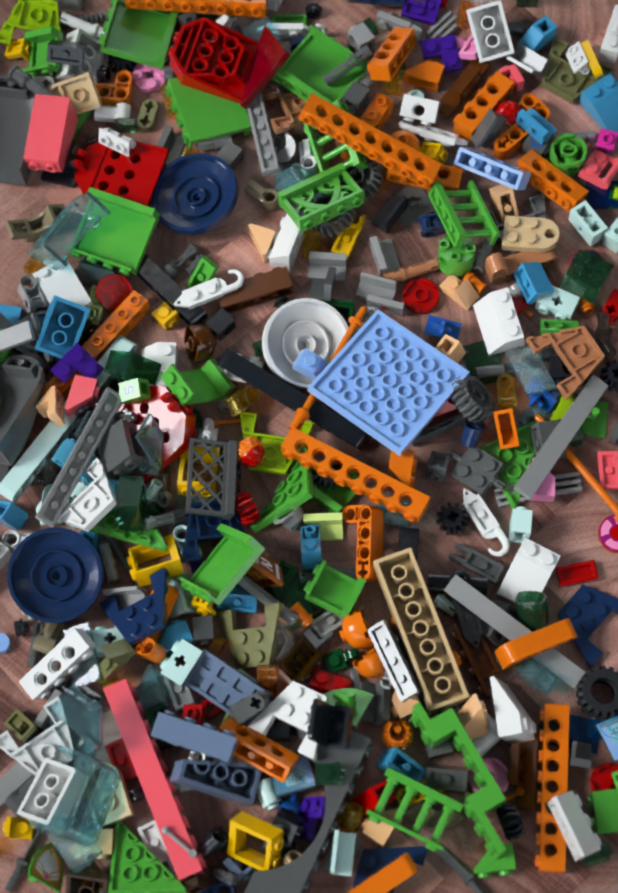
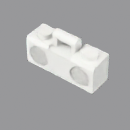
M618 5L614 7L598 60L615 64L618 57Z

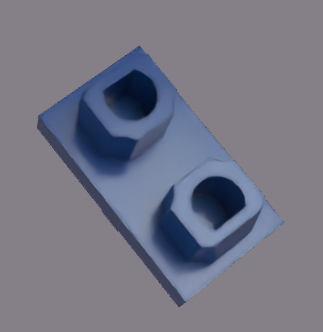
M429 315L424 333L441 338L447 334L458 340L462 323Z
M533 377L524 389L527 396L531 399L528 405L531 407L537 405L549 414L561 395L556 390L549 392L546 389L548 384L542 377L537 380Z

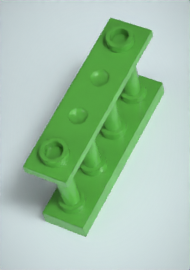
M338 99L332 102L333 105L350 114L346 103ZM304 123L305 127L303 129L309 138L319 172L329 169L327 161L347 150L350 155L349 160L342 163L346 170L352 166L362 171L368 168L364 154L354 151L345 144L325 154L322 145L334 138L329 135L319 138L318 129Z
M469 180L465 190L446 191L441 182H434L428 196L454 249L461 248L466 238L486 237L490 246H494L500 232L473 180ZM466 197L468 203L452 204L449 198ZM472 210L475 216L459 217L455 211ZM479 224L482 230L466 231L462 225Z
M388 767L384 773V776L387 777L386 787L374 812L367 810L366 814L370 815L368 819L377 824H380L382 821L426 843L425 848L435 853L437 850L443 851L444 847L438 844L451 814H454L455 811L461 812L464 804ZM400 783L406 786V793L393 821H390L381 815L394 787ZM418 792L425 796V802L412 830H409L400 824L413 796L417 795ZM438 802L444 805V811L431 840L419 835L432 805Z

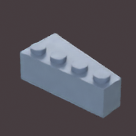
M165 710V713L158 712L150 736L159 741H165L178 747L182 746L190 751L203 753L206 756L231 764L239 739L234 737L235 733L223 730V733L215 731V726L206 723L203 726L197 725L196 720L184 717V720L176 718V713Z
M183 759L175 761L170 782L247 806L253 805L261 770L247 763L230 764L227 762Z

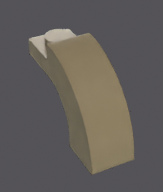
M64 204L47 205L40 214L32 218L10 220L6 222L5 226L11 240L24 239L25 243L43 239L57 232L69 221L70 217Z
M467 792L457 802L463 804L466 797L471 794ZM421 800L405 814V817L413 824H415L424 803ZM430 809L422 829L435 831L444 810ZM455 811L454 814H451L444 830L458 825L463 821L464 817Z

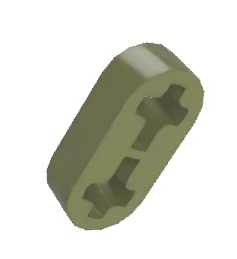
M147 99L142 103L137 119L138 128L144 133L153 130L158 115V104L153 99ZM153 106V108L150 109V113H148L147 108ZM146 119H148V123L146 124V126H143V123H145Z

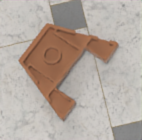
M277 86L261 90L264 101L278 99L286 114L285 117L271 119V126L276 135L303 123L298 117L306 101L288 89H278Z
M585 326L564 329L552 334L545 333L537 337L530 336L525 340L534 355L552 346L572 375L556 386L565 400L571 397L605 358L604 353Z

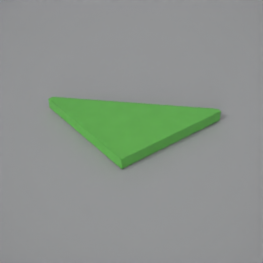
M536 421L517 429L520 446L500 450L499 439L497 438L479 447L504 463L505 466L500 471L498 479L507 485L517 484L528 468V464L532 462L535 450L530 427L537 423ZM504 487L502 493L505 494L511 509L516 508L521 494L513 488L506 489Z
M295 461L289 470L291 473L286 481H281L275 490L276 496L271 503L267 502L260 513L261 518L251 526V530L257 533L313 497V469L304 468L300 465V462Z
M140 494L117 502V505L90 530L94 533L164 552L168 551L158 528L146 530L143 520L152 516Z
M122 821L116 823L108 893H188L185 886L176 879Z

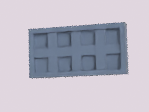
M204 649L184 682L232 717L234 716L229 707L243 698H247L258 691L266 692L269 697L273 694L208 649ZM256 700V703L260 704L261 700ZM261 711L255 714V716H253L252 718L243 722L242 724L248 727V725L261 713Z

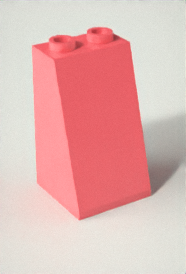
M35 94L23 158L28 169L52 173L63 172L78 122V117L70 97Z

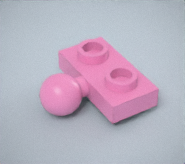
M472 34L467 41L463 37H456L460 59L476 60L478 54Z

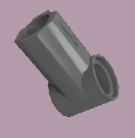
M34 775L19 790L12 792L4 801V804L18 818L22 817L17 814V811L35 779Z

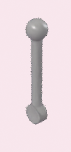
M168 826L162 828V833L170 836L184 848L191 858L197 856V851L190 849L170 832Z

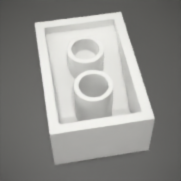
M66 257L32 274L49 304L52 296L61 297L83 307L93 304Z
M525 538L497 595L532 612L559 562L560 555Z
M494 676L490 677L499 738L509 743L535 740V722L532 721L509 686Z

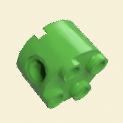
M571 133L558 136L552 143L549 153V162L568 176L580 172L587 155V145L584 140L575 137L576 135Z
M449 237L443 238L439 242L438 247L440 270L449 276L456 274L455 277L466 275L471 271L476 252L474 242L470 238H466L461 248L454 249Z

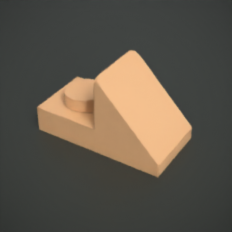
M453 274L448 276L439 286L441 291L467 311L480 298L468 279L462 282Z
M54 385L40 399L35 408L42 417H48L59 427L65 424L64 396Z

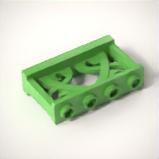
M340 163L279 191L278 202L279 206L286 211L302 233L364 204L365 195L364 190L358 186L346 171L345 166ZM344 181L346 185L340 186V182ZM344 190H349V191H352L353 193L349 194L348 192H346V191H344ZM319 192L325 194L333 193L332 199L328 204H314L311 202L314 199V195ZM295 204L298 207L294 209L292 205ZM305 209L304 216L300 217L299 212Z

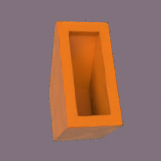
M425 61L405 70L404 83L438 92L444 76L445 65L436 61Z
M513 408L494 411L500 450L520 446Z

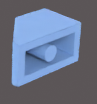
M305 348L299 352L292 369L314 381L328 363L321 356Z

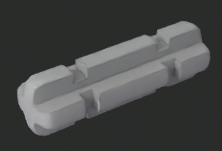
M588 130L586 133L585 131L570 132L575 134V137L582 138L584 142L586 140L595 141L596 132L594 130Z

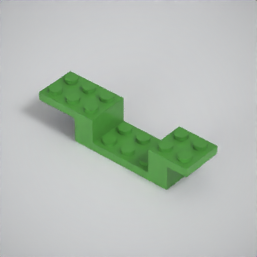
M418 702L412 706L410 719L415 728H420L422 733L420 736L426 746L430 745L431 749L454 738L452 741L458 752L461 751L465 757L463 761L468 770H473L475 774L473 778L479 788L483 787L466 797L463 803V810L468 819L472 817L475 822L473 827L479 837L483 836L486 841L484 846L490 856L494 855L495 858L502 856L506 848L486 815L501 807L506 800L505 796L454 710L450 708L430 720L423 706Z

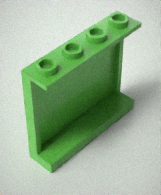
M111 0L110 6L113 8L108 9L106 19L109 20L104 22L102 30L105 33H101L98 44H101L100 52L163 70L178 12L168 13L157 10L129 9L125 7V0Z
M310 25L309 34L293 50L289 59L272 79L306 102L311 93L332 104L337 99L343 101V95L354 81L359 82L365 76L368 62L366 60L362 61L359 67H354L328 86L322 77L347 60L350 54L355 53L350 48L339 44L333 37L330 38L324 34L321 29ZM361 56L357 57L355 60H353L352 62H350L349 65L352 64L353 62H355V61H356L357 59H359ZM345 66L344 68H342L340 71H338L337 73H335L333 76L337 75V74L340 73L342 70H344V69L346 68V66Z
M177 77L168 79L165 93L167 97H170L172 112L176 113L178 128L182 129V138L184 143L188 145L189 150L192 149L195 143L240 132L243 137L250 135L252 129L246 109L239 103L181 85Z
M89 187L87 194L91 198L71 247L66 246L65 248L75 258L80 259L82 256L87 258L86 261L92 264L99 262L107 269H119V272L129 276L130 273L137 275L160 213L152 207Z
M222 523L217 527V530L224 538L191 578L186 580L180 576L176 577L181 582L179 585L185 591L199 597L201 600H205L209 604L213 602L217 605L223 602L265 550L252 536Z

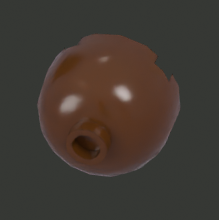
M194 324L185 328L184 342H188L189 349L187 348L186 352L191 362H201L211 357L218 343L216 335H213V332L207 326L201 324Z

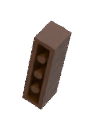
M276 267L269 272H261L253 277L244 278L243 285L239 289L218 298L220 308L232 313L293 294V285L287 268Z

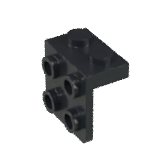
M315 698L310 708V725L307 728L308 739L325 748L349 750L354 708L349 706H332L321 699Z

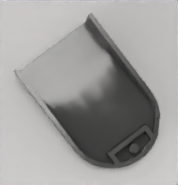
M7 76L0 77V182L26 186L31 169L27 168L23 158L35 94L27 88H21L16 81L8 79Z
M28 355L9 356L5 358L4 362L0 363V394L2 397L0 413V464L12 466L22 451L37 414L35 406L41 399L45 373L40 363Z

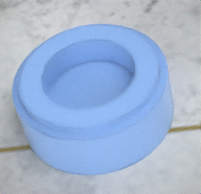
M0 633V654H3L9 650L11 641L6 634Z

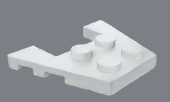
M98 458L85 469L94 481L63 509L58 518V521L87 532L117 505L103 464Z
M293 681L248 727L266 736L275 718L307 733V728L310 725V708L313 700L316 698L329 703V698ZM307 734L298 752L316 761L318 744L309 740Z
M59 695L43 706L54 724L22 746H18L8 730L0 734V748L35 776L45 758L65 765L76 758Z

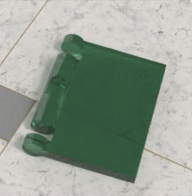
M484 340L463 346L465 351L468 350V353L463 356V360L471 376H475V367L503 363L499 354L488 356ZM508 375L477 378V380H481L483 385H488L507 379Z
M305 572L285 581L282 587H272L276 599L284 603L287 608L290 609L292 605L299 601L302 607L309 614L313 615V619L323 614V611L315 614L314 610L320 608V606L304 599L306 592L303 590L308 580L301 583L300 579L306 576ZM298 619L293 625L288 624L291 631L302 627Z

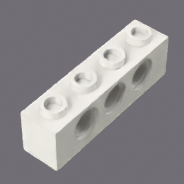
M75 628L31 669L19 683L32 700H44L51 695V690L54 687L60 686L65 681V677L69 673L71 674L79 668V664L83 660L85 661L93 655L92 651L97 646L83 628ZM72 648L75 649L74 657L71 655ZM59 661L61 663L60 670L57 668V664ZM44 675L47 676V682H46V684H45V682H44V680H43Z

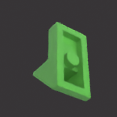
M207 256L202 257L186 286L191 288L218 278L215 274L219 267Z

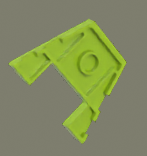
M18 0L10 17L2 26L0 44L11 46L15 29L33 31L52 26L61 31L58 3L52 0Z
M240 411L243 439L250 436L258 438L263 443L265 451L262 463L256 468L247 466L248 470L286 476L294 462V459L289 460L281 453V444L286 437L254 433L257 414ZM305 421L300 431L309 435L313 429V422Z

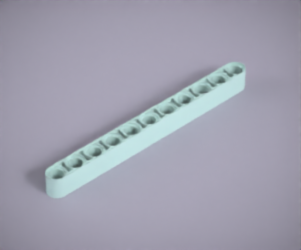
M120 335L98 361L104 368V371L96 378L99 387H101V393L112 382V376H117L137 350L138 345L123 335ZM64 409V425L58 427L54 421H50L1 481L0 494L11 502H16L53 457L64 439L68 438L69 434L73 432L82 418H77L75 415L67 417Z

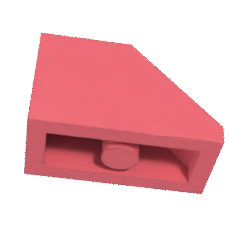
M75 375L64 408L67 417L74 416L76 411L82 407L94 405L96 398H99L101 393V387H99L97 379Z

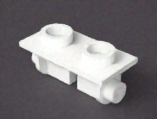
M578 41L565 54L574 73L579 71L581 74L587 75L590 72V66L587 64L589 61Z
M109 127L99 128L100 144L129 157L130 148L134 149L136 146L134 139L124 135L120 137V133Z
M211 418L203 420V428L199 429L198 439L217 441L219 428H214V421Z

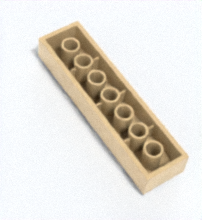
M411 547L374 560L373 567L429 714L432 715L467 702L469 699L468 691Z

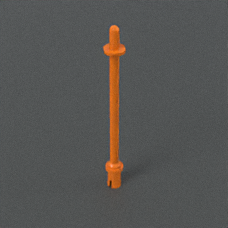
M365 306L360 307L355 317H349L348 321L351 325L328 364L350 341L356 329L364 325L361 320L367 312ZM310 393L303 407L297 408L295 411L296 415L288 426L289 429L294 427L300 431L304 422L310 418L309 410L317 397Z
M540 414L534 416L536 422L545 421ZM567 446L565 448L566 457L615 513V520L618 523L617 503Z

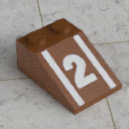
M263 553L245 573V575L262 587H282L284 584L282 567L277 565L278 561L271 556H265Z

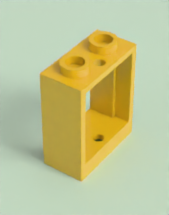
M194 446V450L198 455L206 451L202 446ZM220 447L211 449L218 458L221 456ZM189 449L180 456L177 488L178 495L186 496L187 481H184ZM209 453L201 457L206 464H211L215 461ZM216 463L213 465V472L218 476L220 474V466ZM199 481L192 482V487L197 492L204 487ZM215 481L209 487L217 494L218 483ZM206 489L199 494L203 497L212 496Z
M173 534L163 537L168 548L166 552L142 545L128 548L129 557H126L129 568H133L130 570L133 581L137 580L139 587L151 584L150 575L162 568H166L169 571L168 578L184 573ZM168 554L171 555L172 560L139 570L138 564Z
M243 811L230 820L228 856L259 871L271 870L280 866L282 862L281 849L284 844L282 829ZM247 833L267 842L266 856L246 847Z

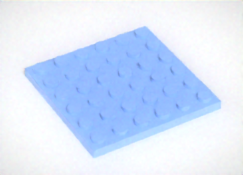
M377 309L307 387V391L394 453L401 456L452 396L453 388L459 385L455 383L452 386V383L457 381L456 378L464 380L465 377L469 376L470 372Z

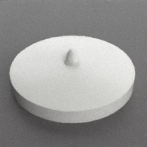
M300 298L289 301L270 316L264 327L262 351L265 361L277 378L292 387L307 389L313 380L292 369L299 352L307 348L321 356L328 363L349 327L342 315L331 305L312 298Z

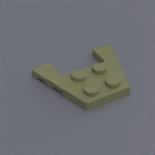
M555 36L548 58L550 63L545 70L541 87L572 104L580 98L583 90L608 73L613 75L615 69L601 61L599 65L604 76L595 79L593 73L592 75L589 73L584 75L579 71L574 73L570 63L561 58L567 50L569 43Z
M284 603L264 605L266 626L239 630L237 627L236 609L217 611L237 669L274 665L278 642L276 634L277 629L281 625L279 617L280 612L283 611Z

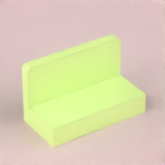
M342 512L303 514L304 525H320L321 541L343 540Z

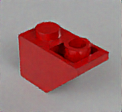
M386 780L351 799L360 819L368 815L366 814L367 810L374 812L386 787ZM394 790L386 806L397 802Z

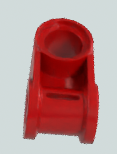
M616 288L609 295L600 315V320L605 325H613L618 319V289Z

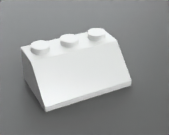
M501 0L466 10L480 63L500 59L515 53Z
M78 28L67 34L66 41L87 44V48L84 50V65L61 64L60 73L56 74L55 80L60 82L91 71L94 82L97 83L96 71L102 65L105 53L100 52L101 44H98V39Z
M305 209L299 212L300 217L304 216ZM286 214V217L281 219V229L274 236L273 243L275 244L273 248L269 249L267 259H269L271 267H286L287 271L291 272L307 230L301 233L293 220Z
M508 287L490 292L473 305L488 356L525 346L524 335Z
M156 342L142 348L139 378L147 379L150 386L168 387L161 376L171 364H174L178 369L179 351L177 343Z
M45 758L17 814L44 829L60 834L88 778L76 768Z
M569 791L553 797L548 802V806L575 862L601 849L599 846L602 844L597 833H593L590 827L592 822L588 814L583 813L580 807L582 806V801L578 794L574 795L573 791Z

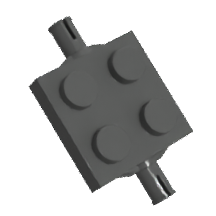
M469 447L462 456L454 450L449 454L451 455L450 458L457 461L456 467L450 474L451 477L482 497L493 485L501 489V491L504 490V487L506 488L507 484L498 479L500 471L505 466L504 463L479 447Z

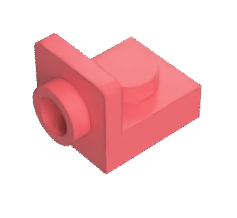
M515 63L505 65L498 71L514 81V88L517 92L523 90L524 78Z

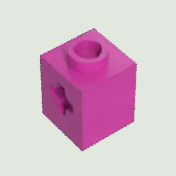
M601 128L595 149L613 154L618 132Z

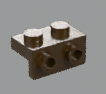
M301 637L279 663L278 667L292 681L304 682L311 676L310 672L313 668L322 662L325 652L324 650L317 651L305 637Z

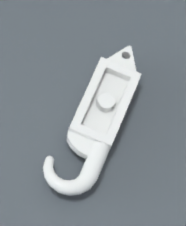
M268 23L267 25L278 40L295 39L309 34V27L303 25V23ZM315 25L316 27L323 29L322 31L324 32V34H327L328 28L325 25ZM264 27L258 28L257 33L262 34Z
M405 120L399 122L401 129L418 134L430 142L438 141L447 147L455 146V144L465 146L468 144L467 140L459 137V134L428 125L416 127L412 125V122Z
M229 270V274L233 273L238 276V280L235 283L227 285L221 278L211 279L181 291L182 294L175 301L174 306L190 310L221 298L223 295L239 289L243 285L244 276L239 270Z
M463 489L462 506L466 508L465 511L469 514L470 519L482 537L485 539L498 537L502 543L501 551L496 552L489 548V553L497 557L504 556L509 550L510 543L500 528L499 523L479 494L476 495Z

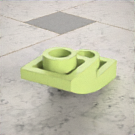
M93 285L89 296L93 304L86 307L91 309L87 319L92 321L93 324L99 325L106 308L102 307L98 302L96 296L97 286Z

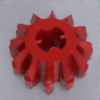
M247 491L236 494L235 511L241 520L240 522L245 526L254 523L260 518V513L251 495Z

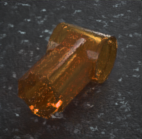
M257 665V683L273 693L271 697L277 696L278 667L277 665Z

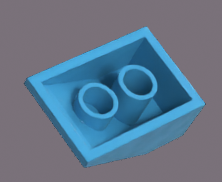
M608 73L581 92L579 104L601 128L618 132V81Z
M52 296L34 349L61 359L79 342L91 309L61 297Z

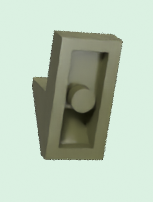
M125 639L103 645L100 648L106 657L97 667L104 678L111 681L137 652Z
M18 709L3 723L24 744L40 731Z

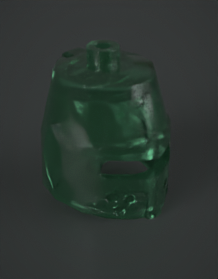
M538 591L519 592L515 601L518 617L522 624L530 631H536L548 626L549 606L547 596ZM531 601H534V602H535L533 605H524V604H523V603H525V602H531Z

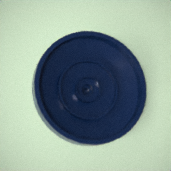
M206 153L185 155L174 160L162 170L151 198L152 206L160 213L159 220L169 230L182 235L203 234L215 229L230 216L238 200V182L230 166L221 158Z
M61 527L41 529L27 536L14 550L7 570L8 588L17 606L30 617L48 623L68 622L86 613L98 599L104 580L102 560L94 545L81 534Z

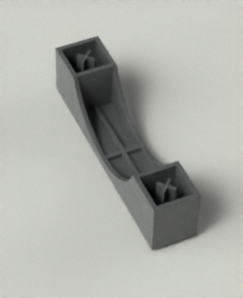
M351 730L349 750L325 748L318 744L316 761L310 758L309 760L320 775L326 792V810L320 831L308 849L292 862L271 870L254 871L244 893H308L312 885V880L310 879L312 873L316 874L321 865L319 858L321 854L325 855L329 848L328 838L330 834L334 836L335 829L339 825L337 819L339 815L343 816L347 808V802L345 801L347 797L351 798L355 791V779H360L364 771L363 762L365 759L369 760L372 754L373 745H371V738Z

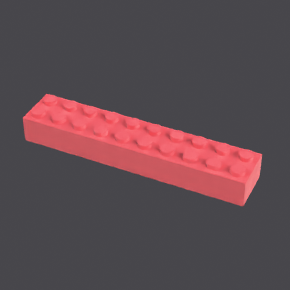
M126 679L103 688L178 880L184 883L191 876L200 877L205 875L204 869L207 868V864L201 853H197L195 858H191L184 848L170 836L162 833V828L168 826L170 832L190 849L196 850L199 848L196 837L189 833L192 827L188 818L181 813L184 810L182 802L178 795L175 796L173 793L177 791L173 782H170V776L167 777L166 775L169 772L163 758H159L158 754H161V750L155 738L152 739L150 736L152 729L148 721L143 718L146 717L145 710L140 701H136L139 698L133 683L129 684Z

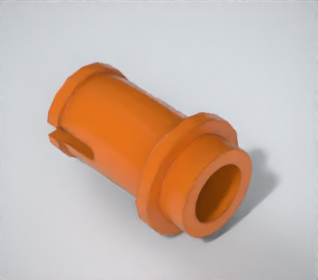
M469 271L463 278V281L468 279L479 294L487 287V284L477 278L474 272L471 273Z
M578 291L576 296L580 297V311L584 315L593 313L595 305L591 303L588 291Z
M299 601L290 607V610L298 615L301 626L307 627L314 620L312 618L313 615L309 614Z

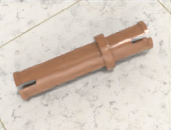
M434 258L409 267H399L398 270L384 273L383 278L394 281L402 280L403 282L410 277L438 270L439 264L437 259Z

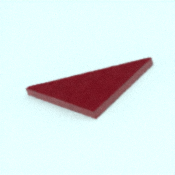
M266 25L263 28L240 105L245 109L290 57V54Z

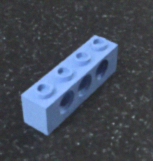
M459 147L454 161V165L515 190H525L531 176L529 171L470 147Z

